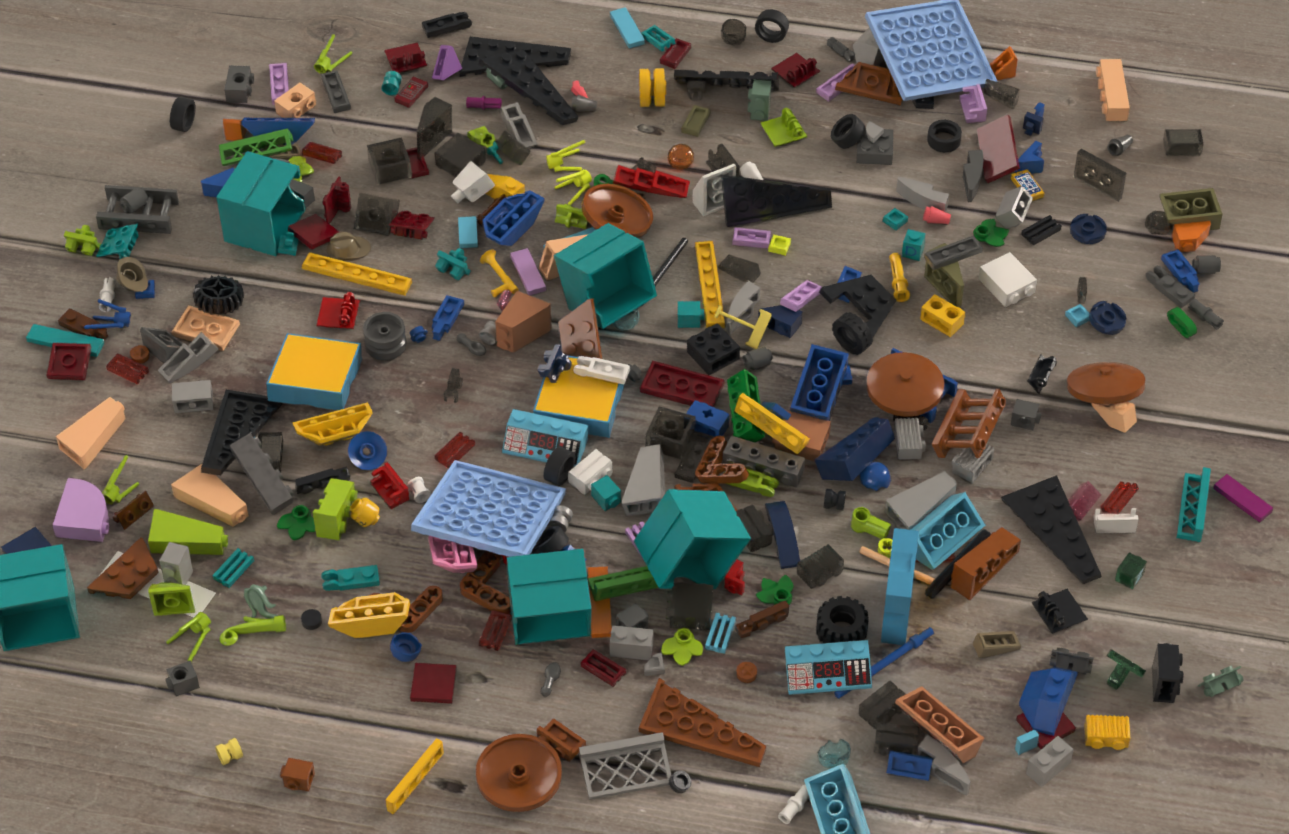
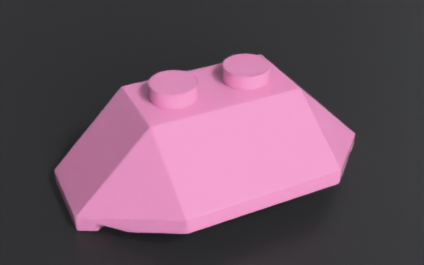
M428 536L434 565L452 573L473 572L477 569L473 547Z

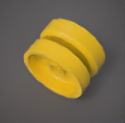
M655 68L653 79H650L649 69H639L640 107H649L651 105V96H654V105L656 107H665L666 79L664 68Z

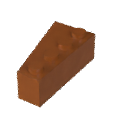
M1003 527L993 532L987 539L954 563L953 573L951 574V588L968 600H971L1019 552L1021 539Z

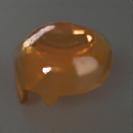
M686 144L674 145L668 152V163L675 169L682 170L688 168L694 162L693 150Z

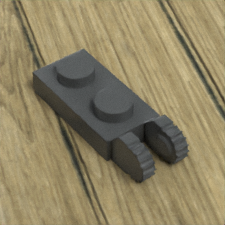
M1160 265L1154 267V273L1148 271L1145 274L1147 280L1158 291L1180 308L1195 299V294L1170 274H1167L1166 270Z

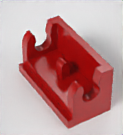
M388 462L371 473L374 478L370 480V484L390 509L409 500L408 487Z

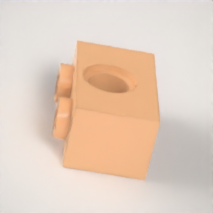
M298 83L274 100L276 114L282 118H299L316 105L315 92L302 83Z

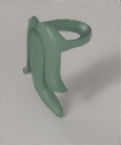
M252 584L250 588L244 589V598L252 610L251 618L256 617L257 610L263 617L269 619L278 616L269 613L266 607L273 608L276 606V604H271L264 593L267 590L266 585L261 587Z

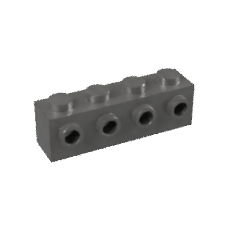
M251 433L232 443L230 448L273 515L292 504V496L294 494L289 485L285 486L281 481L283 476L280 471L273 469L271 465L273 461L269 454L262 452L261 447L263 446L257 437L253 438Z
M734 436L730 437L723 452V464L741 463L747 469L764 473L767 476L776 478L780 483L797 487L805 468L804 457Z

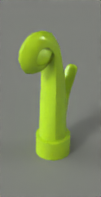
M280 615L270 619H260L244 616L243 619L247 623L227 628L222 632L219 640L221 644L231 646L236 643L239 634L276 631V633L285 632V617Z

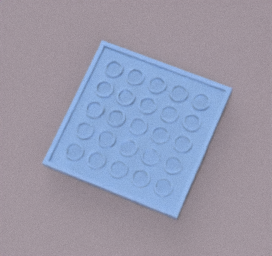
M941 0L866 12L865 19L903 101L963 91L964 87L976 86V84H980L981 88L995 86L998 82L959 0Z
M454 460L411 524V531L452 541L460 545H467L479 550H486L498 555L508 557L530 555L554 515L556 506L560 505L563 500L566 488Z

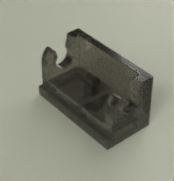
M723 144L717 146L715 154H713L711 149L709 150L706 164L712 172L735 164L736 177H739L740 166Z

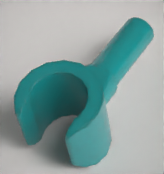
M493 142V146L487 148V154L493 155L498 163L502 164L503 161L496 152L499 147L496 142Z

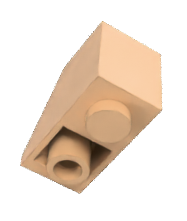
M1128 401L1117 404L1092 403L1093 408L1114 429L1126 433L1137 422L1135 404Z

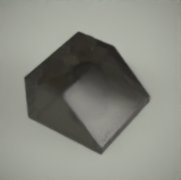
M359 193L353 229L389 236L391 230L389 224L398 214L400 199Z

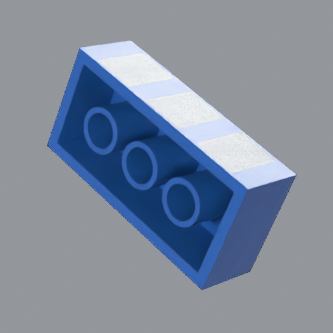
M812 344L790 411L830 421L848 367L849 353Z

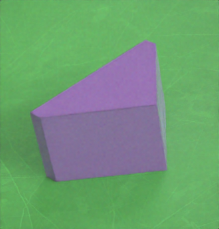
M440 46L432 79L445 80L462 69L452 46Z

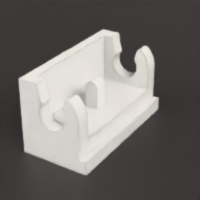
M1132 508L1130 514H1100V509H1095L1093 516L1095 533H1135L1138 524V515H1135L1136 508Z

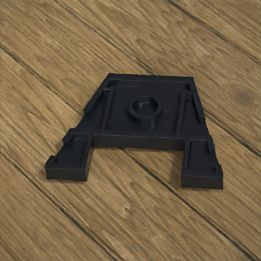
M872 275L824 286L819 291L830 304L845 295L869 320L866 324L871 330L870 332L873 337L897 301Z

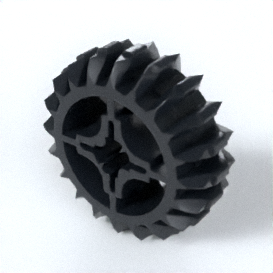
M211 275L210 278L204 277V280L198 281V284L195 285L193 292L194 303L198 310H203L204 313L209 312L210 315L218 314V316L219 314L226 315L228 312L233 313L234 310H239V306H242L244 298L242 284H239L238 280H234L233 277L227 278L226 275L224 277L219 275L217 277Z

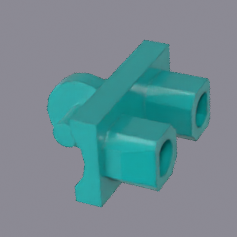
M463 249L451 250L449 254L439 250L436 254L439 258L435 265L438 271L445 273L450 266L452 267L449 273L450 276L458 281L464 274H470L471 270L467 268V263H465L467 257L464 256Z

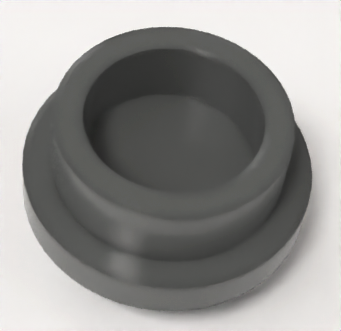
M628 364L630 366L628 378L633 382L642 378L640 375L642 373L635 364L633 366Z

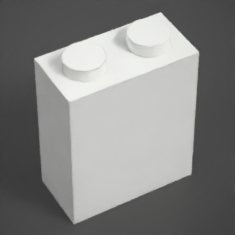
M1010 252L981 266L979 271V280L1004 307L1015 304L1019 300L1035 293L1037 279Z

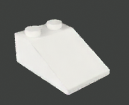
M735 164L702 176L693 189V204L702 216L724 208L721 175L736 176Z

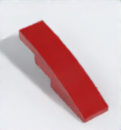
M618 165L613 184L653 194L686 198L690 181L657 170L653 173L640 168L633 170Z

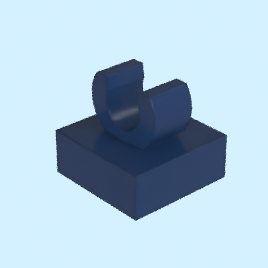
M1027 112L1023 123V129L1026 130L1024 134L1031 136L1033 133L1039 135L1042 131L1044 118Z

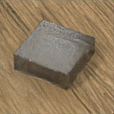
M1080 277L1077 285V302L1085 304L1087 280L1086 277Z

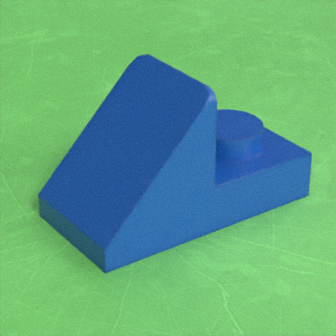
M1035 141L1018 159L1020 169L1016 170L1015 173L1026 169L1030 174L1043 171L1044 160L1041 158L1042 143Z

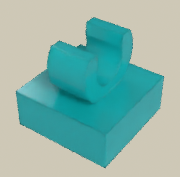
M286 232V235L280 234L277 253L296 256L298 239L293 237L294 233Z

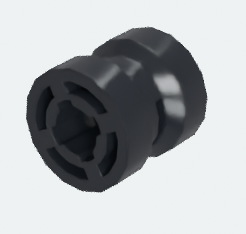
M826 489L824 508L830 509L836 506L837 510L843 511L846 491L840 490L836 493L832 489Z

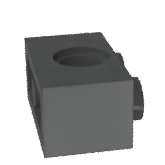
M229 65L224 88L226 102H248V97L252 95L251 84H254V73H251L250 66Z

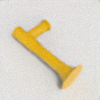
M496 250L486 251L481 256L480 263L489 264L504 283L502 286L491 290L492 296L495 298L507 290L515 294L519 289L495 260Z

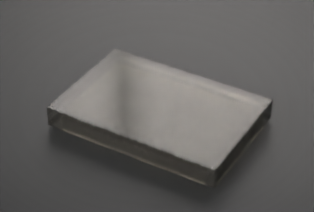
M1080 149L1077 152L1073 177L1119 202L1122 199L1127 173Z

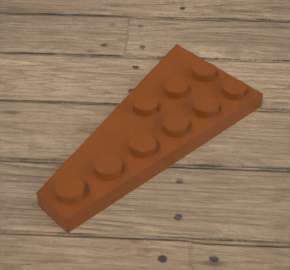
M661 678L658 679L640 723L639 733L650 735L663 732L664 740L760 767L766 752V745L749 734L740 732L730 722L721 720L716 713L694 699H688L675 687H669Z

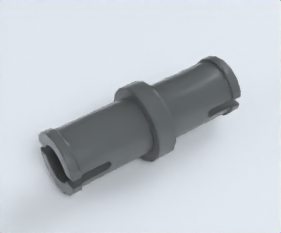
M1193 299L1189 303L1190 306L1188 308L1199 315L1202 321L1208 322L1216 330L1223 325L1224 320L1213 313L1210 307H1205L1197 299Z

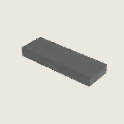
M338 70L321 74V79L333 112L338 113L351 110V105Z
M974 236L926 252L924 253V258L930 267L935 270L982 253L983 247Z

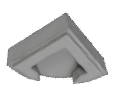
M869 121L866 126V134L868 140L874 143L884 133V129Z
M662 653L653 655L645 664L644 676L665 674Z

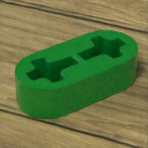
M1175 307L1167 312L1169 322L1182 336L1189 338L1197 333L1195 323L1181 308Z

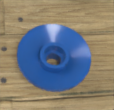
M371 431L360 432L351 439L348 446V456L357 468L373 470L385 461L387 446L380 435ZM364 448L369 449V455L363 453Z

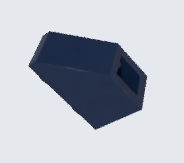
M782 305L761 308L772 315L766 328L778 332L780 335L791 338L802 324L803 311L798 310L795 312Z

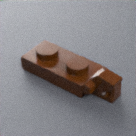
M70 308L58 320L60 326L74 333L103 340L108 337L106 328L85 329V325L101 323Z
M782 601L750 615L748 620L736 624L735 630L740 638L748 637L753 631L764 630L774 622L784 621L788 617L790 606L787 601Z

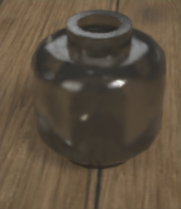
M1152 211L1145 219V227L1151 234L1167 235L1174 226V224L1168 223L1164 211Z

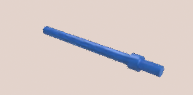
M929 627L920 634L913 635L907 643L871 666V677L911 649L921 646L924 640L934 634L933 629ZM851 690L835 691L834 694L840 699Z

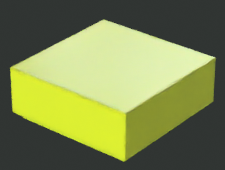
M773 234L768 252L786 256L791 244V238Z

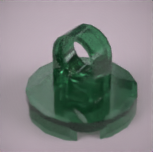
M1110 649L1107 657L1118 663L1107 681V685L1115 690L1122 685L1130 671L1141 678L1144 676L1146 670L1116 651Z

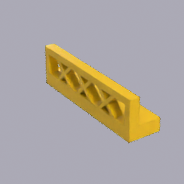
M742 393L739 396L734 410L736 413L796 454L808 444L810 438L745 394Z

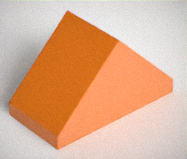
M1010 46L990 63L997 81L1013 78L1016 75L1018 59Z
M223 119L226 140L237 141L245 138L247 129L242 125V120Z

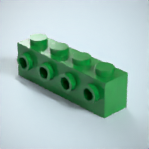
M743 369L727 379L729 406L732 415L731 421L734 431L733 436L756 443L765 437L764 431L734 411L738 398L742 393L760 404L757 377Z

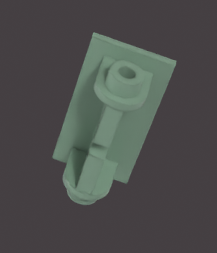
M1231 665L1220 670L1222 674L1215 676L1214 673L1203 677L1204 682L1199 684L1198 687L1204 685V694L1207 697H1213L1225 691L1222 683H1224L1227 690L1239 686L1244 681L1243 676L1237 673L1241 666L1233 669Z

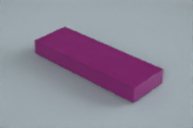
M1228 474L1214 484V490L1259 523L1273 511L1272 506Z

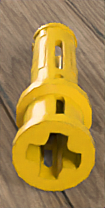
M892 253L889 256L893 275L891 284L895 291L893 296L897 302H905L910 298V291L907 290L908 280L904 277L901 255L899 253Z

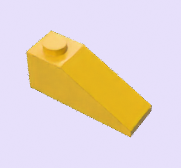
M487 174L495 184L492 189L485 193L495 199L499 198L502 194L509 197L525 193V185L514 178Z

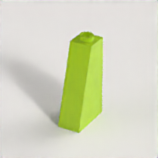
M154 509L148 543L151 553L163 554L168 543L172 542L188 546L189 554L223 555L224 547L228 546V535L224 534V529L221 526Z

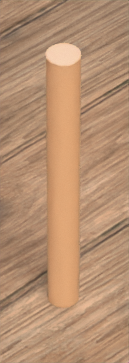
M864 546L861 547L860 554L890 566V558ZM914 569L915 579L928 585L935 580V578Z

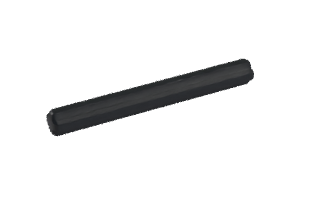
M983 529L926 588L925 595L930 599L935 598L952 580L951 574L953 573L954 563L987 539L991 533Z

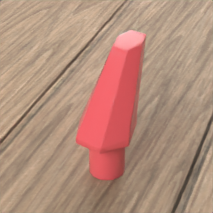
M573 81L571 91L576 96L581 95L588 98L579 81Z

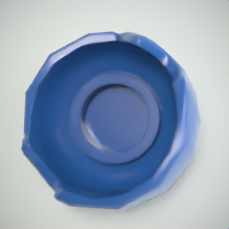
M871 462L860 473L861 484L875 491H878L881 487L888 488L891 482L888 468L880 462Z
M401 632L393 636L390 643V651L397 660L410 662L418 657L422 644L411 633Z

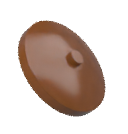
M615 184L596 185L585 193L582 200L583 215L596 229L610 223L625 231V233L639 238L644 236L652 225L653 212L649 204L639 194L626 187Z
M900 352L886 355L871 366L867 375L866 388L872 402L883 411L897 416H917L932 410L940 402L944 391V378L940 369L931 360L918 354Z
M1116 362L1092 363L1081 366L1068 375L1067 389L1072 396L1085 402L1117 404L1140 396L1145 390V376L1139 369L1127 364Z
M512 734L495 740L484 749L476 765V781L483 797L492 805L511 812L529 811L544 805L556 794L562 779L561 761L555 749L543 739L528 734Z

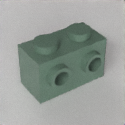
M754 79L753 87L748 92V99H751V102H748V112H751V120H768L771 102V81Z

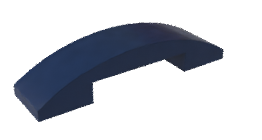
M785 501L766 503L765 509L768 520L771 522L781 569L801 566L796 535Z

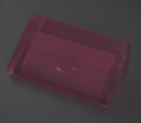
M1089 481L1081 484L1068 499L1074 515L1079 521L1084 518L1101 496Z

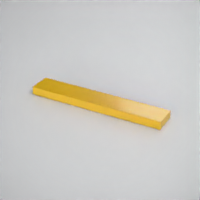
M713 241L695 242L706 328L717 323L722 328H725L724 316L719 314L718 318H715L719 306H722L721 311L723 312Z
M311 252L308 253L302 264L303 270L406 296L412 284V278Z

